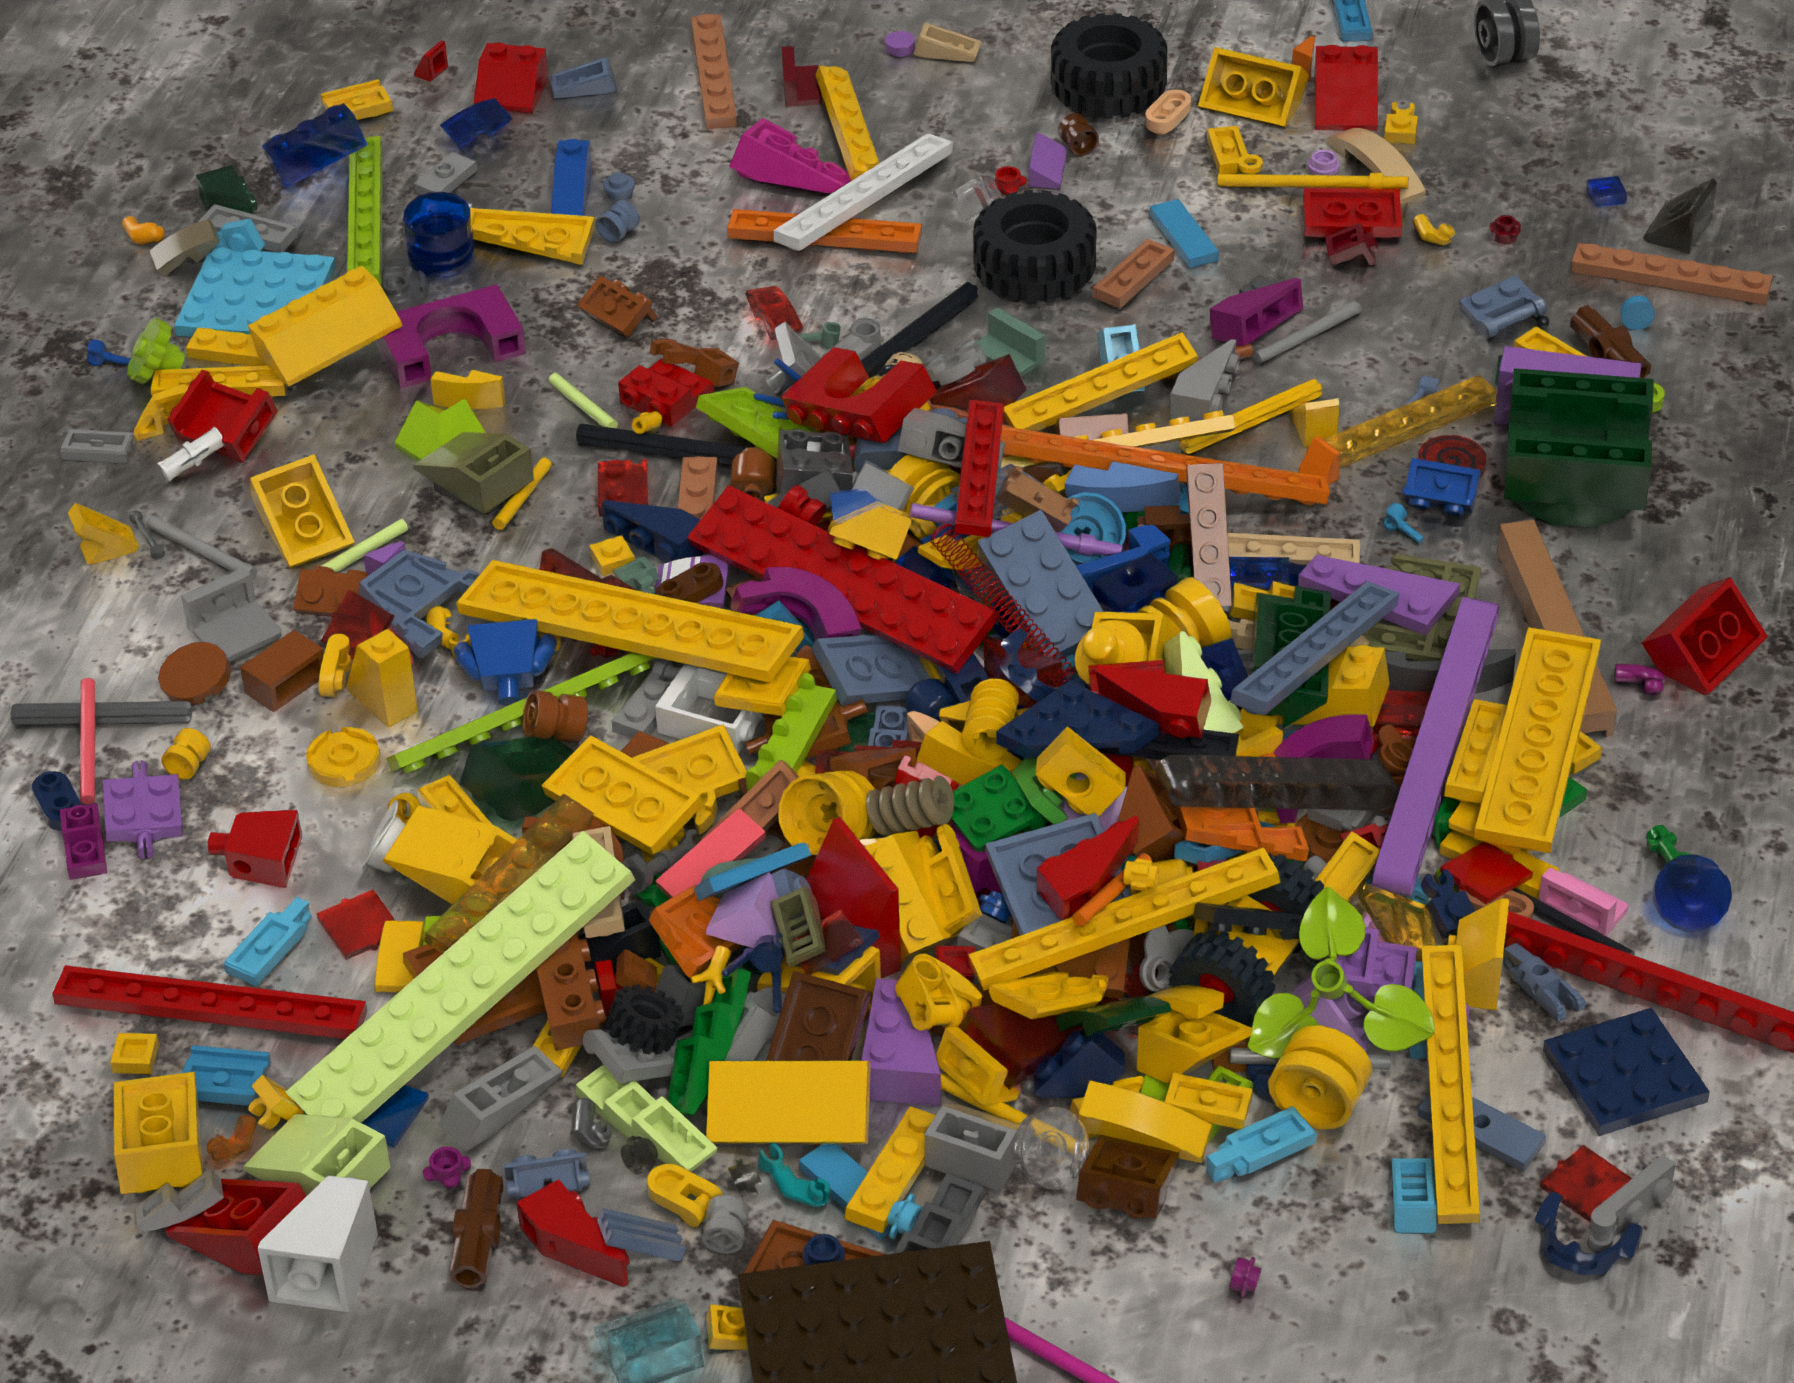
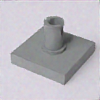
M785 321L774 328L783 363L787 364L801 377L822 358ZM781 369L766 378L769 387L778 396L796 383Z

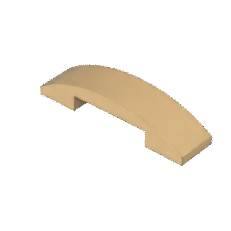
M1351 128L1327 138L1326 143L1343 158L1354 155L1374 173H1383L1384 176H1409V188L1400 189L1401 205L1425 196L1426 190L1410 164L1397 149L1376 133L1362 128Z

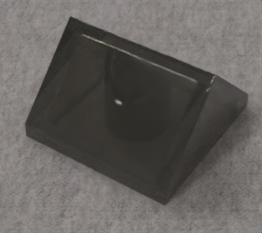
M1712 178L1667 201L1644 234V240L1648 243L1690 254L1712 220L1717 186L1715 179Z

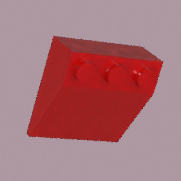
M841 817L833 819L806 880L817 901L822 929L828 923L834 921L878 930L880 938L871 946L880 950L882 979L901 971L899 889Z

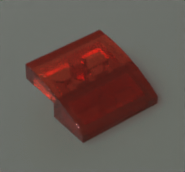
M1387 690L1377 720L1373 726V733L1378 735L1379 730L1383 726L1391 724L1401 736H1418L1432 692Z

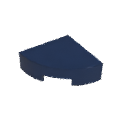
M1247 1064L1246 1078L1253 1082V1092L1261 1099L1275 1104L1269 1093L1268 1080L1276 1065Z

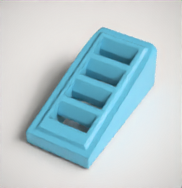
M1392 1159L1395 1232L1434 1233L1437 1227V1204L1433 1159ZM1401 1177H1425V1178H1401Z

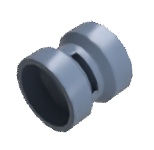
M619 200L610 207L609 211H605L596 219V229L604 240L609 243H617L625 237L626 232L632 231L639 225L640 216L631 203Z

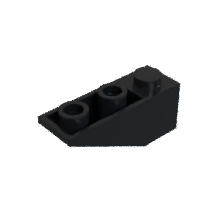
M641 900L622 907L625 931L613 933L609 936L586 938L584 932L578 937L579 940L587 939L591 961L584 964L586 970L594 969L596 980L595 962L611 960L613 973L615 974L617 957L624 949L631 951L644 960L649 957L652 959L661 957L659 935L648 919L651 914Z

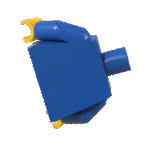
M537 619L468 625L469 634L465 635L466 639L464 641L454 642L453 638L449 639L452 657L457 660V663L471 680L481 682L483 691H497L498 704L501 706H508L520 701L519 689L533 687L535 676L544 672L554 652L561 647V636L538 632Z

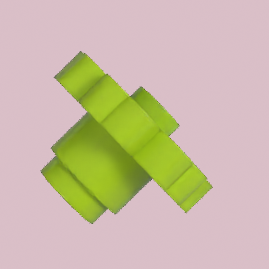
M155 317L149 321L145 331L140 334L132 351L133 356L128 363L127 376L132 380L145 384L150 380L154 370L181 369L185 353L179 350V346L168 342L171 337V326L167 322Z

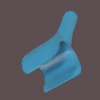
M1392 503L1386 510V517L1383 519L1384 527L1390 531L1398 528L1415 542L1421 544L1424 541V537L1404 521L1407 517L1406 509L1398 503Z

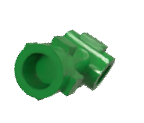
M1664 825L1652 827L1646 834V846L1650 851H1656L1658 856L1662 855L1669 865L1666 877L1670 885L1677 890L1689 889L1692 886L1693 878L1697 876L1698 864L1695 858L1689 853L1677 851L1674 846L1677 844V837L1673 832L1669 833Z

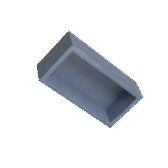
M1039 510L991 534L990 537L977 541L978 557L981 559V562L985 564V567L989 568L993 576L997 577V581L1001 582V586H1005V590L1009 591V595L1013 596V600H1017V604L1021 605V609H1024L1026 612L1025 614L1030 616L1029 619H1033L1038 628L1042 629V633L1046 634V638L1050 639V643H1054V648H1058V652L1063 654L1062 657L1075 653L1082 637L1092 628L1094 613L1104 611L1043 511ZM998 582L994 585L995 588L999 586ZM1000 587L997 592L1003 591V587ZM1004 592L1001 596V599L1007 596L1008 593ZM1009 596L1004 602V604L1010 601L1012 598ZM1012 601V603L1007 607V609L1014 606L1016 602ZM1016 606V608L1010 614L1012 615L1014 612L1019 610L1020 606ZM1020 611L1013 619L1016 620L1019 616L1023 615L1024 611ZM1025 615L1023 619L1017 623V625L1019 626V624L1027 620L1028 616ZM1028 620L1026 625L1023 626L1021 629L1023 630L1028 625L1032 624V621ZM1032 625L1026 633L1028 634L1036 629V625ZM1037 630L1030 638L1026 639L1029 643L1033 637L1040 634V630ZM1041 635L1034 643L1030 644V647L1033 648L1045 636ZM1044 640V642L1039 647L1034 649L1033 652L1036 654L1042 646L1049 642V640ZM1049 644L1048 647L1043 652L1037 654L1036 657L1038 659L1041 658L1046 651L1053 647V645ZM1053 649L1047 657L1040 661V664L1045 663L1050 656L1057 652V649ZM1057 654L1056 657L1049 663H1052L1061 657V654Z

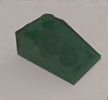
M553 736L549 739L523 737L472 744L459 784L471 792L474 799L484 802L493 808L502 819L516 821L518 818L535 816L557 802L545 795L541 785L575 751L561 741H556Z

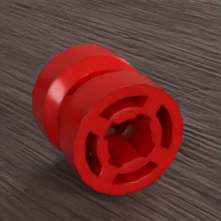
M798 484L787 492L780 502L778 509L817 526L826 512L827 505L818 498H810L808 491Z

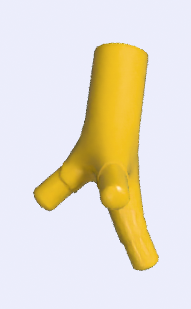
M724 946L716 947L711 962L705 971L691 977L693 984L706 981L703 1005L712 1002L716 989L719 994H723L726 991L722 983V971L726 967L731 951Z

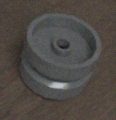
M1481 0L1477 3L1474 10V34L1478 50L1487 65L1494 67L1507 64L1511 59L1519 62L1536 57L1540 44V29L1537 13L1531 0Z

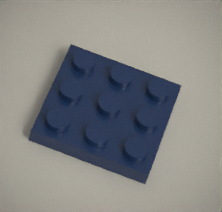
M1652 1007L1544 1040L1543 1052L1598 1136L1708 1102L1710 1091Z

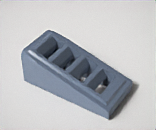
M607 57L550 76L555 99L607 94L617 91L615 75Z

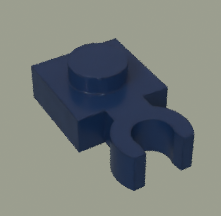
M1447 869L1443 870L1438 878L1441 885L1436 884L1430 874H1426L1421 882L1423 892L1432 898L1427 905V909L1443 939L1449 938V935L1457 936L1459 919L1475 912L1465 890L1454 892L1452 888L1454 878Z

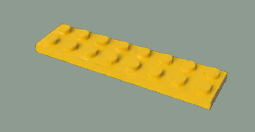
M1528 627L1475 826V840L1551 853L1600 653V639Z

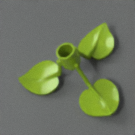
M1325 887L1307 908L1299 931L1300 944L1307 956L1314 960L1325 959V961L1318 963L1312 971L1311 978L1315 989L1311 991L1312 997L1309 1005L1305 1008L1302 1000L1290 993H1277L1267 998L1259 1006L1254 1016L1252 1036H1250L1248 1048L1260 1056L1280 1059L1295 1031L1305 1026L1319 1025L1310 1016L1314 1012L1319 998L1322 996L1325 999L1335 1000L1345 993L1366 1009L1371 1010L1364 1019V1031L1370 1042L1381 1050L1397 1052L1413 1047L1431 1038L1435 1033V1025L1432 1014L1425 1002L1408 987L1398 984L1383 985L1376 992L1374 1003H1371L1354 990L1351 985H1348V979L1342 967L1336 963L1337 955L1350 956L1354 954L1364 942L1366 927L1361 914L1354 906L1340 897L1332 888Z

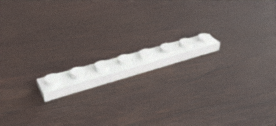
M927 133L774 230V242L785 245L791 250L800 251L806 248V246L825 236L831 230L845 223V221L864 211L867 207L952 154L953 142Z

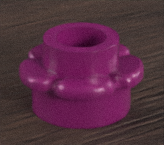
M1241 1257L1237 1259L1229 1289L1241 1293L1240 1297H1245L1246 1290L1254 1293L1256 1291L1262 1268L1254 1266L1255 1257H1251V1260Z

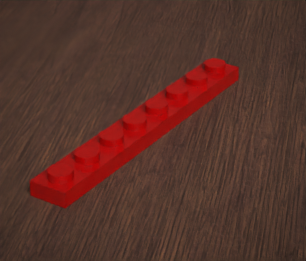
M1511 911L1508 912L1504 949L1517 943L1532 955L1540 957L1547 965L1794 1053L1793 1011Z
M68 965L64 966L52 993L54 1003L57 1005L346 1039L364 1023L368 1012L366 1001Z

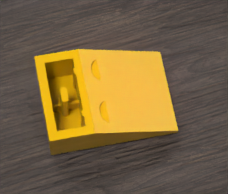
M418 805L382 862L468 915H485L528 846L497 826Z

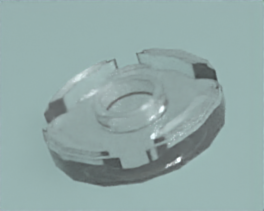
M1041 1107L1020 1123L1014 1142L1016 1164L1021 1165V1169L1025 1173L1021 1174L1027 1182L1034 1186L1045 1189H1062L1073 1184L1079 1177V1171L1088 1157V1136L1085 1126L1076 1114L1065 1108Z

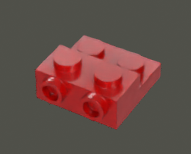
M662 358L648 369L638 365L618 382L620 403L641 413L657 411L662 416V423L671 427L696 408L699 395L714 392L712 381L675 364H666L662 361Z

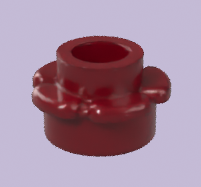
M1509 215L1499 216L1495 219V222H1491L1489 225L1493 240L1501 244L1515 242L1521 233V224Z

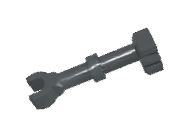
M695 829L688 830L679 841L678 846L671 850L664 849L657 852L652 860L647 863L638 853L623 860L622 864L632 872L635 881L627 889L633 893H640L652 885L653 876L665 873L696 846L692 839L697 834V831Z

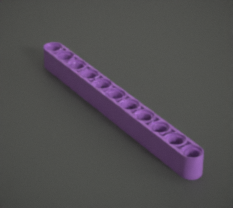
M1462 597L1377 859L1372 881V889L1410 898L1412 896L1433 830L1434 820L1443 798L1446 782L1494 635L1500 605L1498 603Z

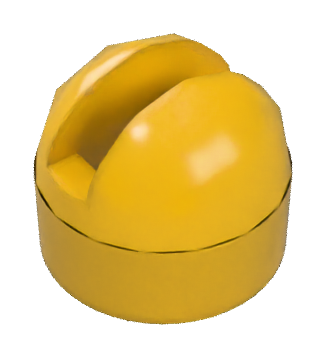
M405 792L393 797L388 803V809L395 800L398 801L396 816L407 824L418 805H420V802L414 794ZM407 802L409 803L410 815H406Z

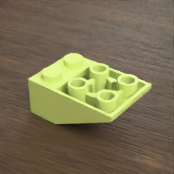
M1183 630L1164 644L1166 674L1208 679L1212 701L1204 730L1227 733L1237 732L1243 728L1240 723L1242 716L1235 704L1230 703L1231 700H1226L1220 690L1222 683L1219 676L1212 668L1207 669L1200 657L1202 655L1200 645L1193 636L1188 637Z
M295 1114L243 1166L244 1171L262 1181L299 1183L306 1196L327 1176L353 1177L358 1180H365L369 1182V1188H371L391 1168L385 1135L354 1119Z

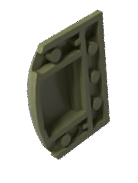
M1396 554L1391 557L1393 566L1388 569L1460 583V594L1426 636L1385 619L1378 621L1363 636L1369 641L1368 646L1384 647L1385 652L1405 651L1406 658L1442 661L1462 597L1476 599L1482 567Z

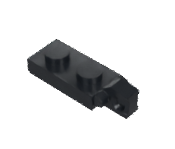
M1197 902L1193 918L1207 921L1208 929L1231 932L1232 925L1243 926V933L1266 935V929L1268 928L1275 938L1289 940L1299 939L1300 926L1304 915Z

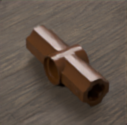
M1589 305L1580 307L1576 314L1571 317L1570 327L1588 344L1591 357L1641 363L1640 378H1645L1650 374L1651 364L1633 347L1632 338L1626 328L1623 326L1613 328Z
M477 1169L475 1173L467 1176L462 1208L457 1209L454 1215V1251L450 1267L451 1282L459 1284L463 1289H477L479 1285L487 1282L492 1248H497L499 1244L501 1228L499 1209L504 1185L502 1176L496 1175L491 1169Z

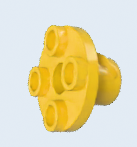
M1109 620L1099 623L1082 637L1077 646L1075 667L1078 675L1089 686L1088 666L1147 661L1146 641L1143 635L1128 622Z

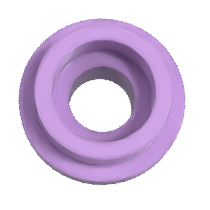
M1330 150L1315 151L1308 161V169L1315 175H1334L1340 168L1337 155Z

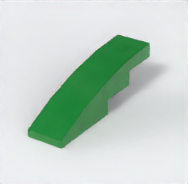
M739 968L728 977L722 976V983L726 989L725 993L719 994L716 989L710 1004L696 1007L692 1037L677 1040L667 1101L684 1117L694 1115L708 1093L709 1061H725L731 1048L743 1012L751 972Z

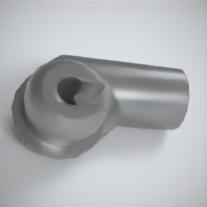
M586 1098L578 1099L574 1106L572 1128L574 1136L592 1149L606 1147L612 1136L611 1127L608 1124L602 1127L601 1121L594 1122L595 1104L592 1100Z

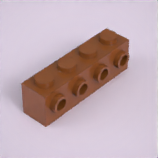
M582 927L578 932L584 931V928ZM578 932L536 968L555 1051L583 1045V1036L586 1031L600 1029L599 1024L606 1023L601 999L593 1001L592 993L599 992L594 969L586 970L584 964L591 961L587 939L579 940Z

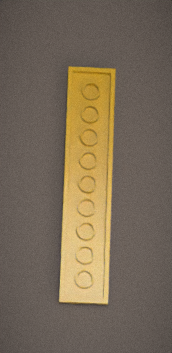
M492 560L456 602L459 614L494 622L537 619L539 632L769 683L804 638L801 625Z

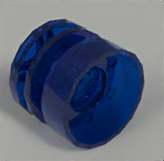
M430 192L420 195L408 203L404 210L403 221L407 238L408 261L412 268L417 272L421 270L426 276L434 278L453 276L468 268L474 259L471 210L467 202L456 194Z

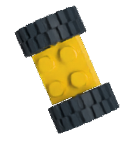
M1268 853L1279 872L1280 883L1227 902L1228 906L1304 915L1310 903L1325 886L1321 880L1315 882L1312 879L1314 873L1309 868L1305 872L1299 868L1300 862L1293 859L1291 863L1286 862V856L1280 854L1273 859L1272 854ZM1232 925L1231 932L1209 929L1204 935L1202 932L1197 933L1194 938H1191L1170 967L1169 973L1172 975L1169 977V984L1172 986H1201L1223 992V1008L1214 1011V1013L1246 1026H1252L1257 1009L1275 991V984L1271 983L1290 955L1301 951L1300 939L1282 940L1275 938L1268 928L1266 929V935L1243 933V926Z

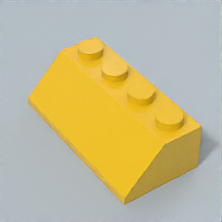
M360 266L327 284L319 286L316 290L305 296L292 300L284 307L262 316L259 320L249 324L248 328L257 355L289 387L403 325L378 280L363 266Z

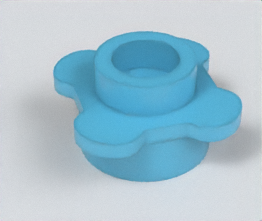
M909 1194L905 1201H896L892 1206L888 1216V1224L892 1225L889 1234L890 1238L895 1239L899 1233L903 1235L905 1231L911 1232L923 1208L915 1203L916 1196L914 1194Z

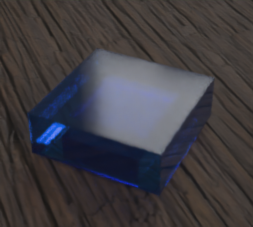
M1618 176L1587 180L1586 189L1595 207L1627 203L1628 194Z

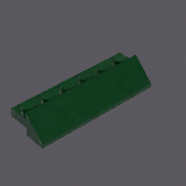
M1295 586L1293 598L1257 592L1254 604L1250 675L1330 612L1331 592ZM1329 663L1265 716L1282 715L1283 728L1326 704L1328 699Z

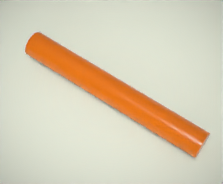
M1145 853L1137 857V859L1152 861L1151 857ZM1124 870L1073 914L1075 924L1080 927L1085 926L1129 886L1123 883Z

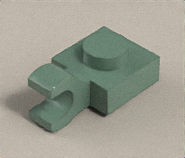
M645 556L613 570L616 581L621 587L655 594L653 583L660 579L656 567Z

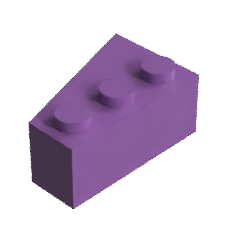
M876 978L861 1061H869L871 1063L870 1100L941 1106V1074L929 1030L919 1031L912 1025L910 1016L895 990L898 980Z

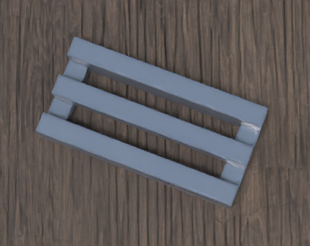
M602 1208L597 1218L607 1246L674 1261H681L687 1250L685 1245L681 1244L682 1237L680 1234H677L678 1227L676 1224Z

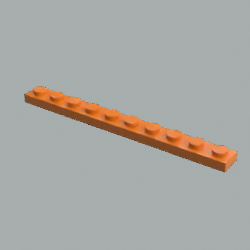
M1002 426L1000 441L1005 442L1003 457L1013 455L1025 457L1027 460L1036 463L1052 461L1068 468L1080 465L1108 471L1112 461L1176 473L1179 477V483H1187L1186 465L1223 463L1225 489H1229L1236 494L1245 495L1250 492L1263 494L1265 497L1273 500H1280L1282 498L1295 499L1305 505L1327 504L1330 494L1327 479L1323 476Z

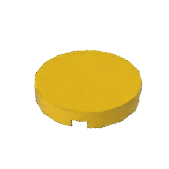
M341 727V732L335 733L329 730L313 739L307 748V767L312 777L324 785L334 787L352 786L365 781L376 772L380 765V748L375 737L364 729Z

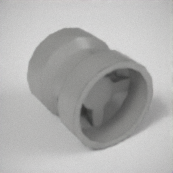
M720 1195L709 1201L706 1212L708 1222H706L702 1234V1241L708 1249L721 1254L735 1253L741 1249L745 1237L743 1227L747 1223L749 1213L748 1206L743 1200L732 1195Z

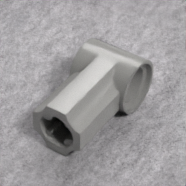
M872 318L855 320L851 324V333L833 347L856 351L861 361L881 346L879 322Z

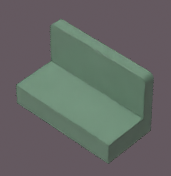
M998 307L988 313V335L974 343V345L979 344L982 346L987 356V362L1017 379L1045 362V334Z

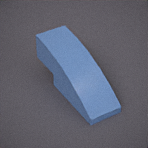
M1112 461L1108 471L1074 465L1065 482L1067 499L1070 496L1083 492L1098 493L1112 500L1121 512L1144 511V506H1172L1179 504L1181 501L1178 474Z

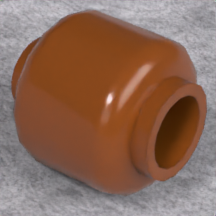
M755 447L747 448L733 458L731 464L732 487L757 499L769 495L774 490L776 464L773 457L766 453V451Z

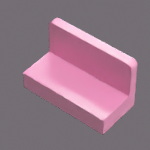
M1549 868L1541 876L1540 901L1605 936L1628 912L1629 905L1626 902L1568 873H1560Z

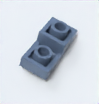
M877 705L874 726L870 730L867 750L907 748L909 746L908 712L905 707Z

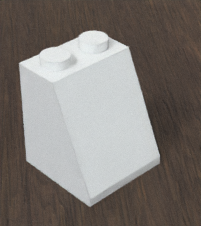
M327 1176L260 1241L258 1252L270 1302L350 1313L378 1236L368 1181L358 1180L353 1177Z

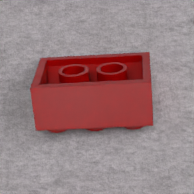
M1728 577L1700 587L1641 644L1663 675L1702 695H1707L1746 659L1768 635L1732 578Z

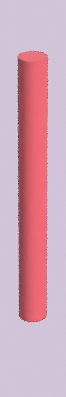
M92 678L82 679L80 686V801L84 804H91L95 801V680Z

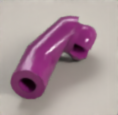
M1615 664L1614 682L1644 683V692L1649 695H1659L1664 691L1663 683L1666 680L1661 671L1638 664Z

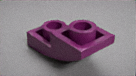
M98 803L60 809L69 879L73 880L107 874Z

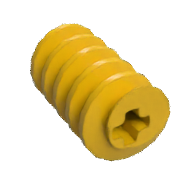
M987 679L977 684L971 693L969 709L962 731V742L965 748L977 758L994 760L1000 758L1007 751L1006 748L996 744V731L1015 719L1019 702L1018 691L1008 681Z

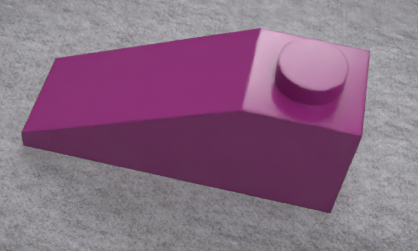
M1293 278L1229 296L1210 308L1212 339L1223 342L1233 339L1236 340V345L1245 346L1303 309L1301 279Z

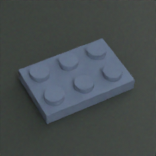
M875 634L820 638L811 647L831 687L836 689V696L841 705H848L861 699L864 700V703L905 700L910 688L915 683L930 678L918 655Z

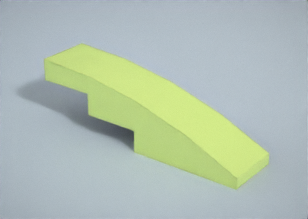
M604 1064L576 1084L575 1094L580 1099L592 1100L595 1104L594 1111L632 1142L666 1164H675L692 1172L717 1153L718 1148L663 1096L655 1100L636 1081L618 1083Z

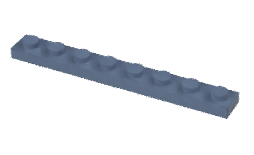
M1367 581L1232 690L1230 703L1243 707L1245 711L1251 714L1266 715L1397 607L1400 593Z

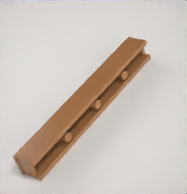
M1527 520L1500 524L1497 552L1528 626L1585 637L1535 521ZM1596 665L1580 731L1584 734L1604 731L1606 737L1613 736L1617 709L1599 667Z

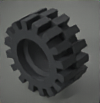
M628 985L624 986L622 990L616 992L606 1019V1029L611 1030L609 1035L612 1038L619 1037L618 1043L622 1046L626 1043L630 1044V1050L636 1052L638 1048H641L643 1054H650L651 1050L655 1054H662L663 1050L666 1052L670 1050L684 1018V1013H681V1006L674 1005L676 1000L672 997L666 999L664 997L665 992L661 990L658 993L652 992L653 987L646 986L645 990H642L640 985H633L632 989Z

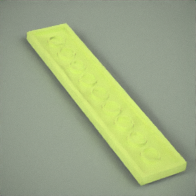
M582 831L285 1093L304 1111L305 1115L350 1118L362 1123L635 881L632 872Z

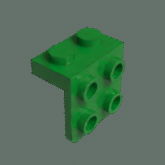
M1003 764L953 791L954 811L950 820L975 851H984L986 843L1007 838L1020 830L1022 833L1040 829L1048 823V820L1032 807L1017 780Z

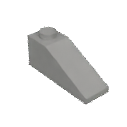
M533 1046L454 1092L439 1125L467 1152L500 1131L561 1076L563 1071L536 1046Z

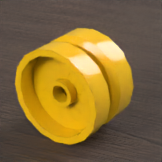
M1321 1025L1305 1026L1294 1032L1282 1057L1268 1080L1269 1093L1277 1107L1283 1111L1293 1106L1312 1128L1320 1130L1336 1129L1346 1124L1372 1076V1065L1365 1050L1350 1036L1337 1029Z

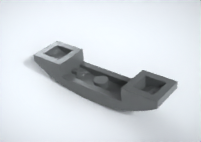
M1494 649L1488 651L1475 694L1501 687L1513 681L1515 649ZM1405 651L1385 652L1390 683L1387 691L1411 696H1431L1442 661H1406Z

